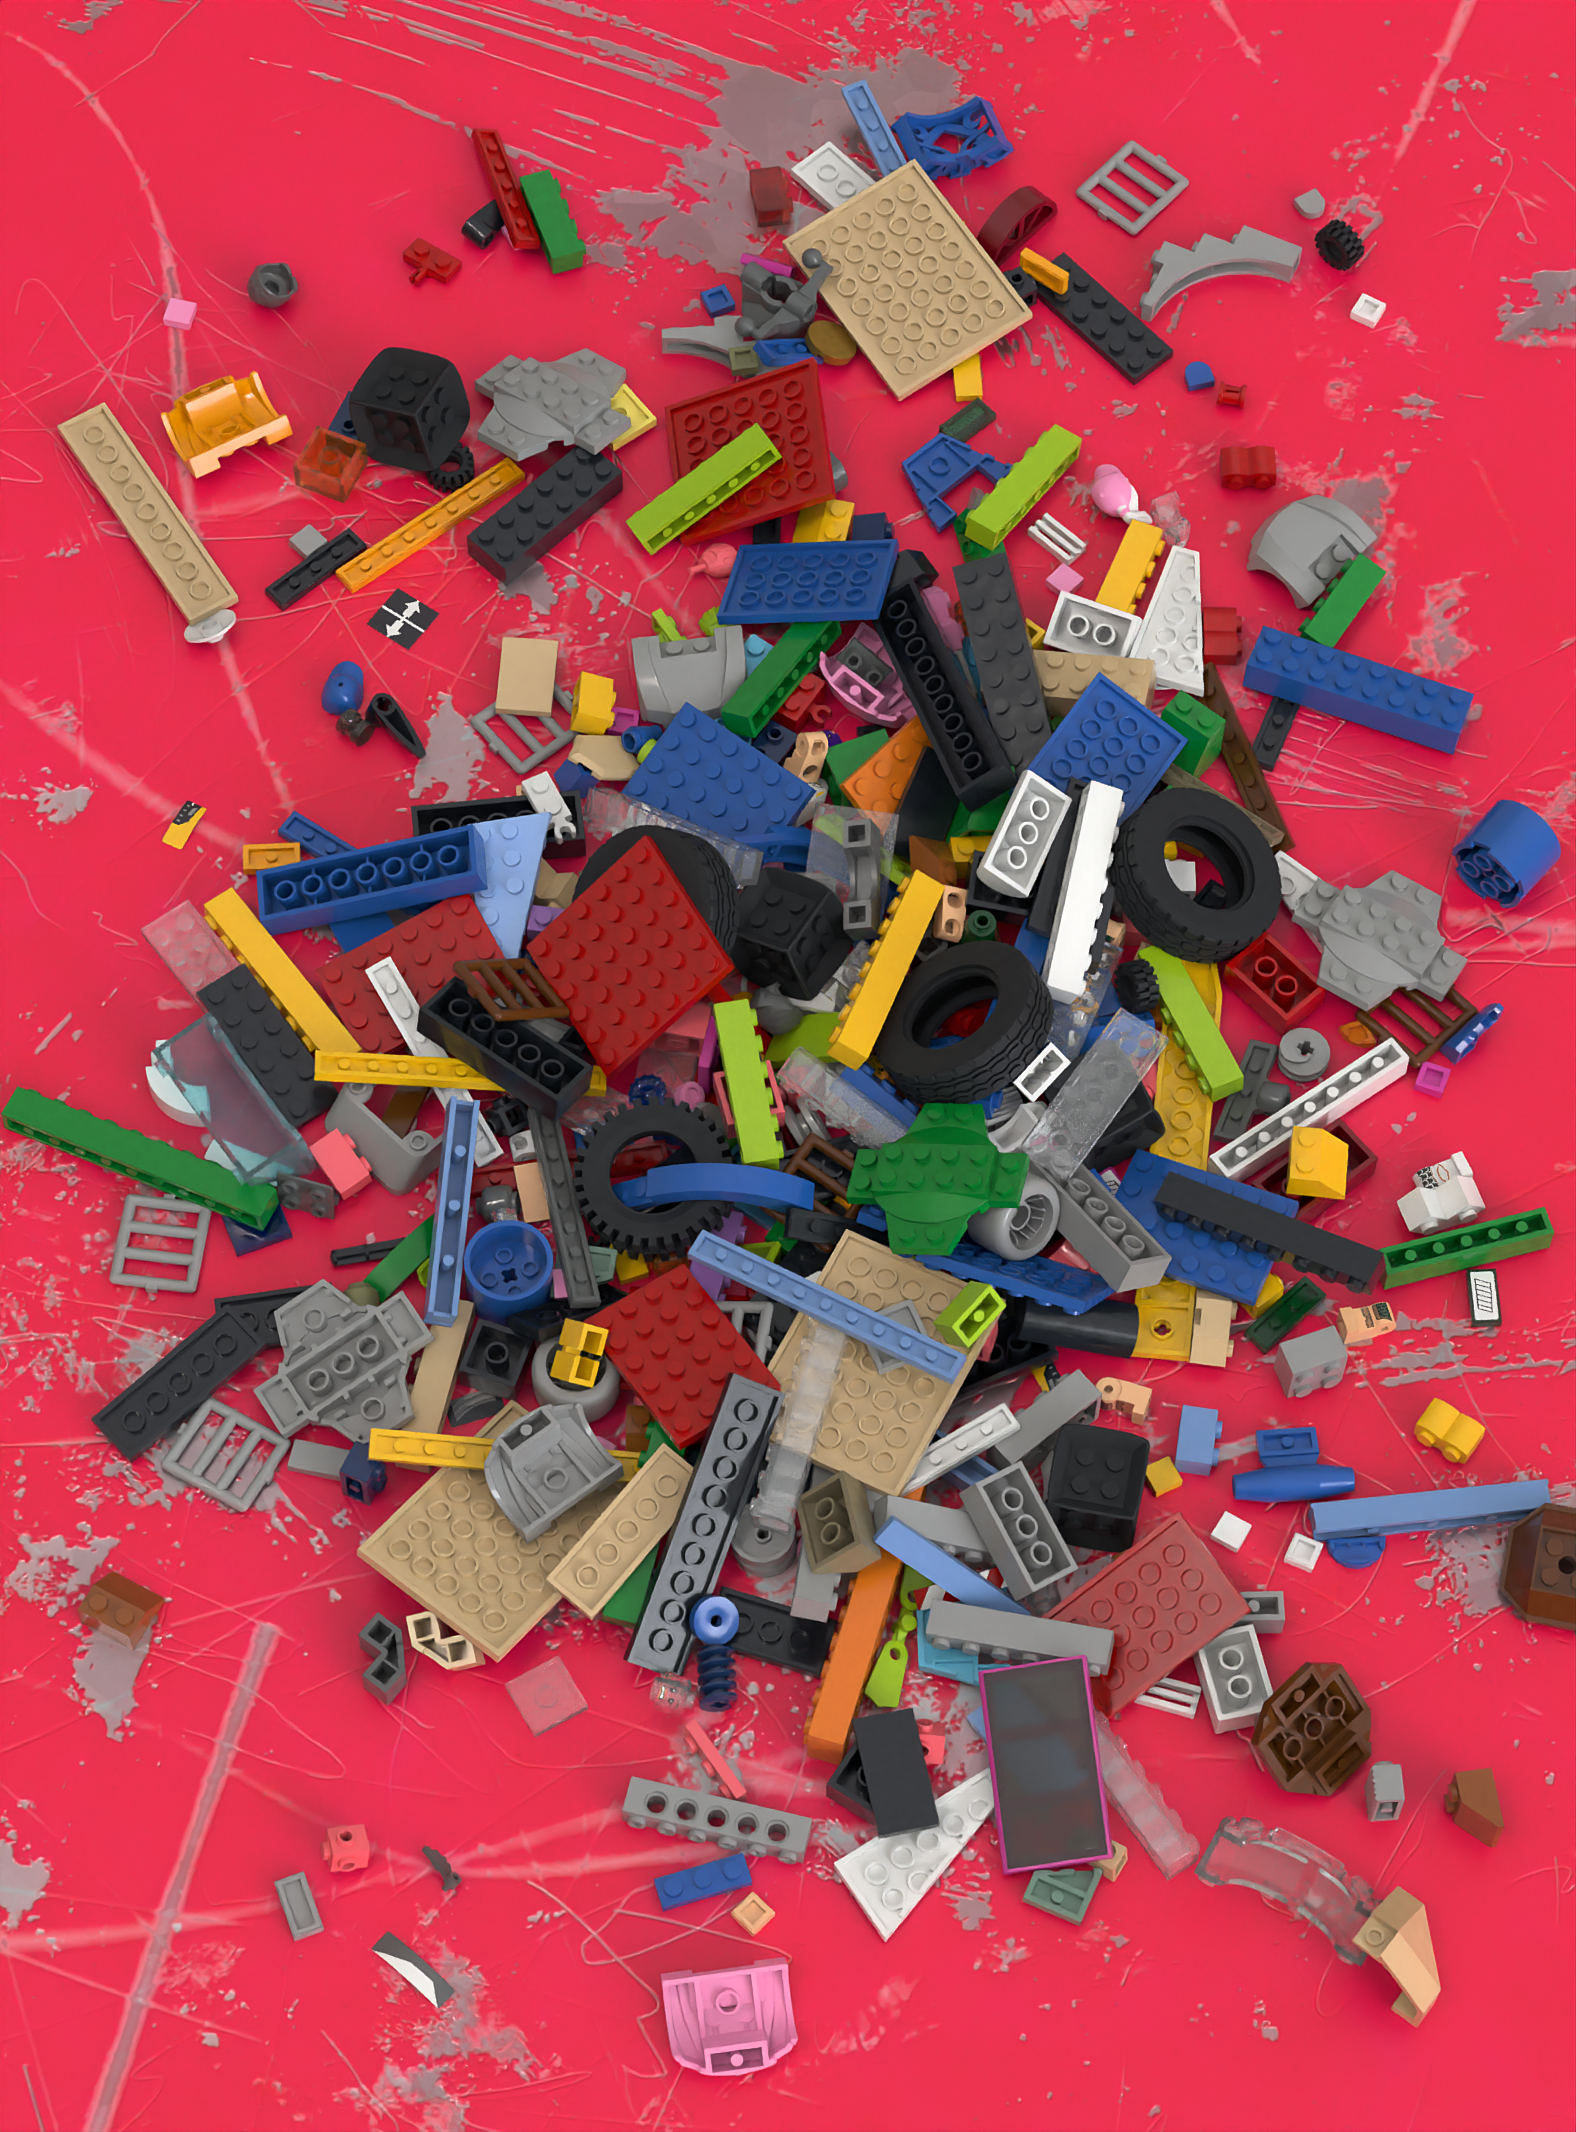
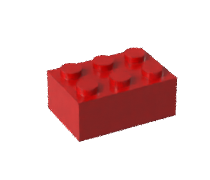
M1267 931L1225 966L1223 982L1282 1036L1295 1028L1324 1003L1326 989L1316 984L1317 977Z

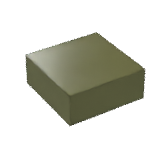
M754 345L728 348L732 376L759 373L757 353L753 350Z

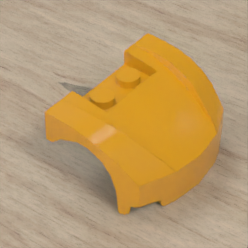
M256 371L251 372L249 377L235 380L232 375L199 386L174 400V409L170 412L161 413L163 424L183 464L196 478L220 468L218 457H227L233 454L235 449L253 445L258 442L259 438H263L270 445L293 434L287 415L282 414L279 416L275 411Z

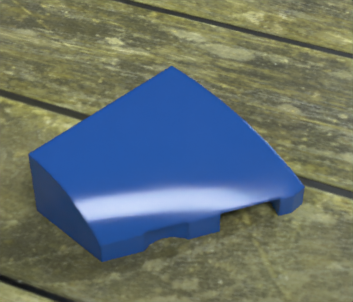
M1492 1003L1482 1008L1441 1046L1439 1051L1454 1065L1475 1048L1480 1035L1500 1019L1504 1007L1500 1003Z

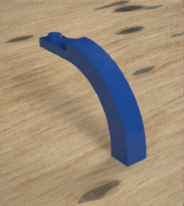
M776 825L768 826L764 834L736 836L728 843L723 855L728 866L787 862L816 869L850 886L848 862L843 846L826 834L805 828ZM880 873L881 909H884L885 914H890L887 912V909L895 897L898 898L900 893L896 891L898 885Z
M690 1163L649 1169L647 1176L612 1185V1190L625 1206L635 1211L679 1201L724 1200L758 1205L786 1214L787 1208L813 1211L815 1183L784 1172L754 1166L724 1163Z

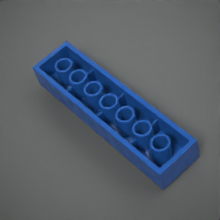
M1264 625L1248 660L1242 686L1272 696H1278L1281 699L1284 698L1291 702L1452 755L1455 752L1467 721L1474 697L1473 693Z
M473 824L256 871L259 919L271 936L488 889L484 841Z

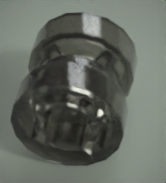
M350 708L339 718L336 730L342 735H348L350 741L360 747L371 738L375 725L368 719L363 720L359 712L354 708Z

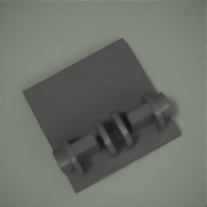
M277 1171L279 1204L290 1210L299 1209L309 1212L318 1218L326 1217L334 1220V1205H338L340 1195L336 1194V1190H333L332 1186Z

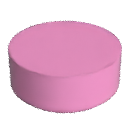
M696 1082L681 1084L675 1092L676 1104L679 1106L682 1100L689 1103L690 1109L693 1110L698 1106V1103L705 1101L703 1088Z

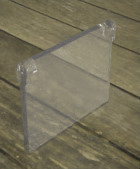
M823 802L815 803L805 877L827 886L837 895L843 905V902H846L850 889L848 862L843 849V821L871 818L880 829L881 909H884L885 912L899 814L824 804Z

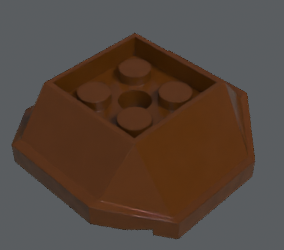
M1544 1503L1508 1530L1498 1589L1508 1599L1524 1622L1576 1632V1508ZM1561 1560L1571 1562L1574 1568L1573 1573H1562L1559 1570L1558 1562Z
M1305 1662L1263 1703L1261 1711L1254 1718V1734L1250 1744L1281 1790L1330 1796L1371 1756V1742H1369L1371 1710L1342 1664L1336 1662Z

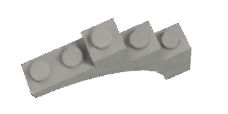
M1246 225L1243 226L1239 234H1234L1231 243L1204 233L1200 242L1195 241L1191 251L1164 241L1161 249H1156L1151 258L1150 264L1153 265V277L1149 286L1151 289L1148 293H1143L1139 302V307L1142 308L1141 319L1151 322L1159 309L1174 295L1193 284L1209 278L1225 275L1252 274L1272 277L1290 283L1300 264L1302 247Z
M741 315L714 317V326L700 325L696 327L661 329L662 353L703 357L723 364L730 369L728 348L755 345L757 340L743 342V336L738 335L736 332L735 323ZM757 355L759 373L741 376L749 379L785 366L767 367Z

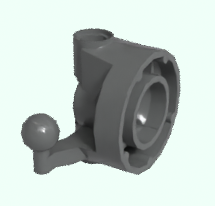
M808 248L802 255L803 265L809 269H818L809 281L803 285L792 278L775 276L754 261L747 264L740 276V281L742 282L741 317L735 323V330L738 335L743 337L751 335L755 340L804 338L809 326L815 320V312L818 306L816 303L817 292L826 278L832 273L834 267L822 260V254L818 249Z

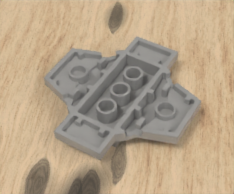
M587 348L553 362H539L530 356L522 361L510 354L474 382L476 391L494 400V407L477 431L478 440L516 461L523 460L548 449V443L562 440H564V446L576 444L596 455L631 427V419L612 409L610 399L614 398L627 378L626 369Z
M1394 870L1389 871L1364 888H1352L1345 885L1342 891L1318 878L1291 919L1294 923L1315 933L1318 943L1324 945L1316 984L1365 1011H1368L1392 995L1393 990L1398 987H1405L1406 991L1418 989L1442 1002L1468 960L1443 946L1446 938L1442 937L1437 929L1442 896Z
M322 1279L274 1311L278 1334L285 1356L283 1362L279 1363L278 1374L253 1391L284 1439H287L311 1423L313 1427L315 1425L332 1427L352 1443L358 1441L365 1444L366 1442L369 1443L371 1428L398 1430L415 1419L406 1375L409 1364L413 1360L411 1355L435 1339L403 1290L378 1307L369 1304L358 1306L349 1297Z

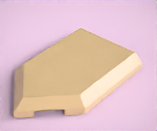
M577 735L574 738L573 748L568 756V760L577 765L580 762L592 770L591 775L598 780L629 781L640 766L633 753L627 752L624 749L621 736Z

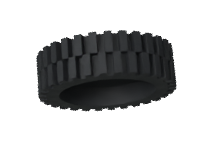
M657 1096L649 1097V1105L643 1106L641 1098L634 1099L635 1108L628 1110L625 1103L618 1105L619 1115L614 1117L609 1110L603 1115L606 1124L603 1126L596 1121L591 1126L594 1136L588 1133L585 1134L582 1139L585 1149L578 1148L576 1155L579 1163L574 1162L576 1178L573 1179L577 1192L576 1195L587 1224L589 1223L592 1232L596 1236L600 1235L602 1243L607 1247L612 1243L613 1248L618 1250V1254L622 1255L624 1250H627L629 1258L637 1260L639 1253L644 1256L645 1262H654V1254H659L661 1261L665 1262L670 1261L669 1252L676 1251L679 1259L686 1256L684 1248L689 1245L692 1247L702 1229L711 1234L713 1228L719 1232L724 1227L722 1216L729 1218L732 1212L729 1203L734 1204L735 1202L724 1200L683 1201L673 1209L654 1214L632 1210L616 1197L611 1187L610 1171L616 1155L624 1147L636 1140L649 1136L664 1135L672 1136L683 1142L693 1153L696 1163L734 1164L724 1134L720 1128L716 1129L715 1122L710 1117L705 1119L703 1111L696 1107L691 1112L689 1103L682 1100L679 1107H676L674 1098L665 1097L664 1105L659 1104Z

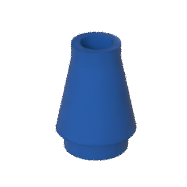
M658 725L631 726L623 732L621 742L627 752L638 754L647 741L650 739L658 741L663 732Z

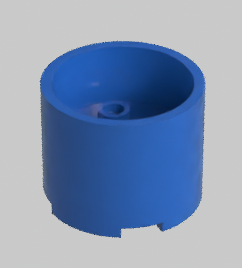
M1499 800L1453 848L1452 855L1456 857L1459 865L1455 870L1474 893L1482 899L1488 896L1500 902L1499 904L1502 908H1513L1519 904L1559 860L1561 847L1551 827L1537 813L1516 801Z
M502 1220L483 1227L471 1238L464 1254V1270L468 1301L474 1302L475 1315L478 1318L508 1327L507 1317L509 1315L554 1300L550 1298L553 1285V1253L548 1240L538 1229L525 1222Z

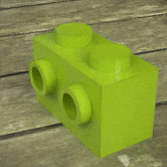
M970 1281L935 1319L933 1324L949 1344L969 1348L1007 1305L990 1284Z

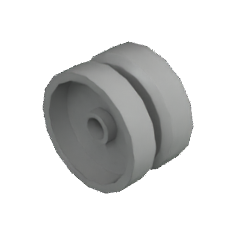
M760 1500L744 1506L731 1544L737 1563L744 1571L756 1577H772L783 1573L792 1565L797 1556L798 1537L792 1516L783 1506L772 1501Z

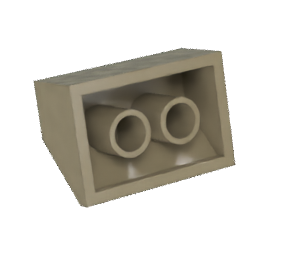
M842 1470L795 1498L812 1573L858 1572L882 1558L879 1545L873 1539L876 1532L864 1484Z

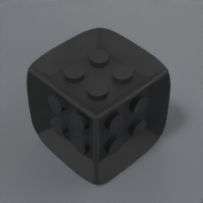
M389 347L383 349L366 368L349 397L350 417L363 451L376 461L410 470L434 471L450 455L464 434L470 419L468 398L455 365L441 356L407 348Z
M765 867L751 879L739 896V926L737 927L734 947H732L730 954L738 971L746 979L762 988L778 981L780 984L778 989L784 996L803 1001H810L815 998L837 971L853 942L851 937L843 930L844 908L837 895L824 884L808 877L780 868Z
M1116 1041L1099 1045L1071 1060V1063L1043 1092L1046 1101L1052 1107L1067 1135L1079 1149L1081 1161L1089 1171L1094 1168L1100 1173L1110 1166H1116L1134 1156L1137 1149L1144 1150L1151 1146L1166 1131L1163 1120L1154 1109L1145 1086Z
M1063 1424L1060 1427L1050 1470L1046 1508L1065 1544L1117 1553L1132 1547L1150 1453V1443L1147 1439L1119 1430L1084 1424Z

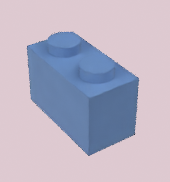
M1183 1405L1174 1463L1178 1472L1209 1476L1211 1466H1217L1219 1449L1214 1448L1215 1439L1221 1438L1223 1421H1217L1218 1410Z

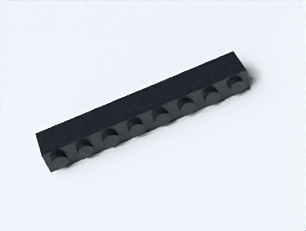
M1171 1171L1168 1172L1154 1199L1157 1213L1167 1221L1173 1222L1176 1220L1184 1223L1193 1231L1200 1232L1202 1230L1210 1233L1219 1241L1227 1242L1228 1240L1236 1243L1247 1252L1256 1251L1262 1253L1273 1262L1279 1263L1282 1261L1288 1263L1299 1272L1314 1273L1328 1283L1337 1282L1345 1285L1347 1289L1357 1294L1363 1292L1372 1295L1386 1267L1383 1252Z

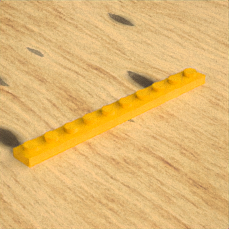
M315 1050L314 1080L506 1091L458 1058ZM593 1066L590 1089L583 1096L605 1097L606 1076L600 1066Z
M371 1428L368 1460L484 1470V1462L496 1439ZM607 1450L623 1465L624 1476L616 1482L629 1483L641 1469L637 1467L640 1452Z

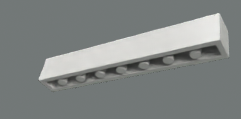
M1093 780L1082 791L1041 978L1048 987L1052 999L1069 1005L1078 996L1081 997L1086 987V980H1083L1084 971L1088 970L1092 955L1088 953L1090 945H1093L1097 936V929L1094 928L1095 920H1098L1102 912L1103 903H1100L1101 894H1104L1108 885V878L1105 877L1106 869L1110 868L1114 853L1110 852L1112 843H1115L1119 834V827L1116 826L1117 818L1121 817L1125 802L1121 801L1123 790Z
M1392 1037L1209 1156L1207 1172L1242 1182L1289 1151L1293 1126L1324 1128L1406 1074L1409 1056Z

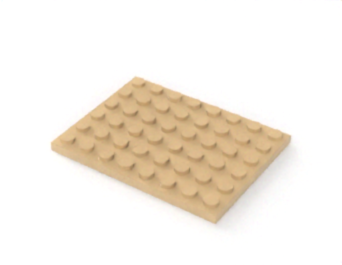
M915 158L782 241L783 247L808 281L818 269H809L803 265L802 255L808 248L818 249L822 254V260L834 267L832 273L826 278L817 293L899 402L1033 318L1031 310Z
M846 1229L818 1277L816 1284L875 1312L912 1299L929 1338L965 1354L966 1362L952 1385L910 1364L879 1375L864 1342L799 1312L767 1367L780 1383L781 1392L786 1394L768 1443L834 1474L844 1470L864 1484L865 1488L882 1496L892 1495L900 1497L1001 1313L969 1348L949 1344L934 1326L933 1322L968 1283L940 1270L928 1269L923 1266L924 1263L916 1261L911 1257L903 1258L898 1254H893L891 1248Z
M511 1400L474 1437L496 1439L514 1421L529 1412L514 1400ZM442 1467L358 1548L357 1556L498 1663L563 1597L547 1584L545 1579L626 1487V1484L614 1482L602 1492L596 1489L552 1520L551 1528L527 1544L508 1521L487 1484L484 1470Z

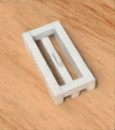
M1048 513L1043 515L1042 520L1038 519L1034 527L1028 528V536L1067 566L1086 551L1087 544ZM1042 530L1045 534L1052 538V541H1050L1039 531ZM1058 546H1062V547H1063L1065 550H1067L1071 555L1069 556L1066 552H1064V551H1063L1061 548H1059Z
M1165 1677L1156 1685L1190 1694L1193 1697L1153 1686L1146 1691L1167 1699L1191 1704L1190 1708L1143 1694L1134 1701L1137 1704L1194 1719L1202 1687Z

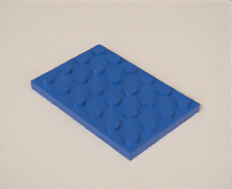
M898 539L740 545L717 613L719 625L878 619L900 548Z
M1099 672L1026 770L1032 771L1062 793H1065L1068 780L1071 777L1087 783L1093 780L1123 790L1122 797H1124L1123 802H1125L1121 817L1117 819L1116 826L1119 827L1141 806L1188 739ZM1014 786L1008 793L1010 796L1012 795L1016 786Z
M686 701L621 793L639 806L645 803L678 830L697 835L708 841V844H712L720 852V856L723 857L728 843L733 837L764 834L768 826H792L814 796L816 790ZM765 863L729 867L750 882Z
M1137 1149L1114 1197L1172 1257L1163 1276L1254 1306L1274 1262L1262 1253L1256 1251L1247 1252L1236 1243L1228 1240L1227 1242H1222L1215 1239L1210 1233L1202 1230L1196 1232L1189 1229L1184 1223L1176 1220L1170 1222L1163 1219L1157 1213L1154 1199L1168 1172L1171 1171L1291 1218H1295L1299 1209L1298 1201Z
M967 1232L963 1234L950 1256L916 1255L915 1259L916 1261L923 1262V1266L936 1271L945 1269L951 1271V1275L956 1278L969 1279L970 1277L979 1280L980 1283L990 1284L993 1288L998 1286L1007 1289V1293L1012 1296L1024 1297L1026 1295L1035 1298V1302L1040 1305L1052 1306L1054 1304L1063 1307L1064 1312L1072 1315L1083 1314L1115 1292L1099 1274L1036 1254L1021 1261H1011L1002 1258L975 1243Z

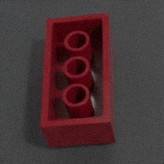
M1338 1118L1324 1130L1348 1144L1345 1195H1347L1375 1173L1378 1157ZM1288 1155L1253 1181L1251 1186L1298 1201L1299 1209L1294 1219L1308 1224L1340 1199L1286 1194Z

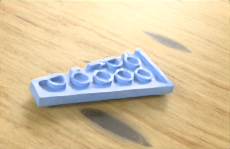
M551 812L473 824L484 841L488 885L487 890L474 892L475 905L505 958H521L520 951L524 935H526L529 911L532 909L542 853L546 847V835L552 820Z

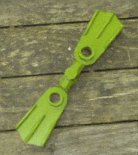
M906 1563L899 1593V1599L903 1607L898 1620L892 1624L891 1629L894 1633L892 1640L885 1643L863 1691V1694L871 1699L877 1708L898 1707L908 1658L904 1642L907 1633L914 1630L917 1626V1620L913 1616L914 1612H912L917 1611L915 1597L914 1603L908 1600V1593L914 1596L913 1590L929 1587L934 1583ZM890 1650L896 1652V1660L891 1658Z

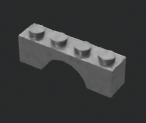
M871 818L843 821V849L847 858L850 877L849 896L847 901L843 902V930L853 941L879 938L880 934L877 931L881 925L880 829Z

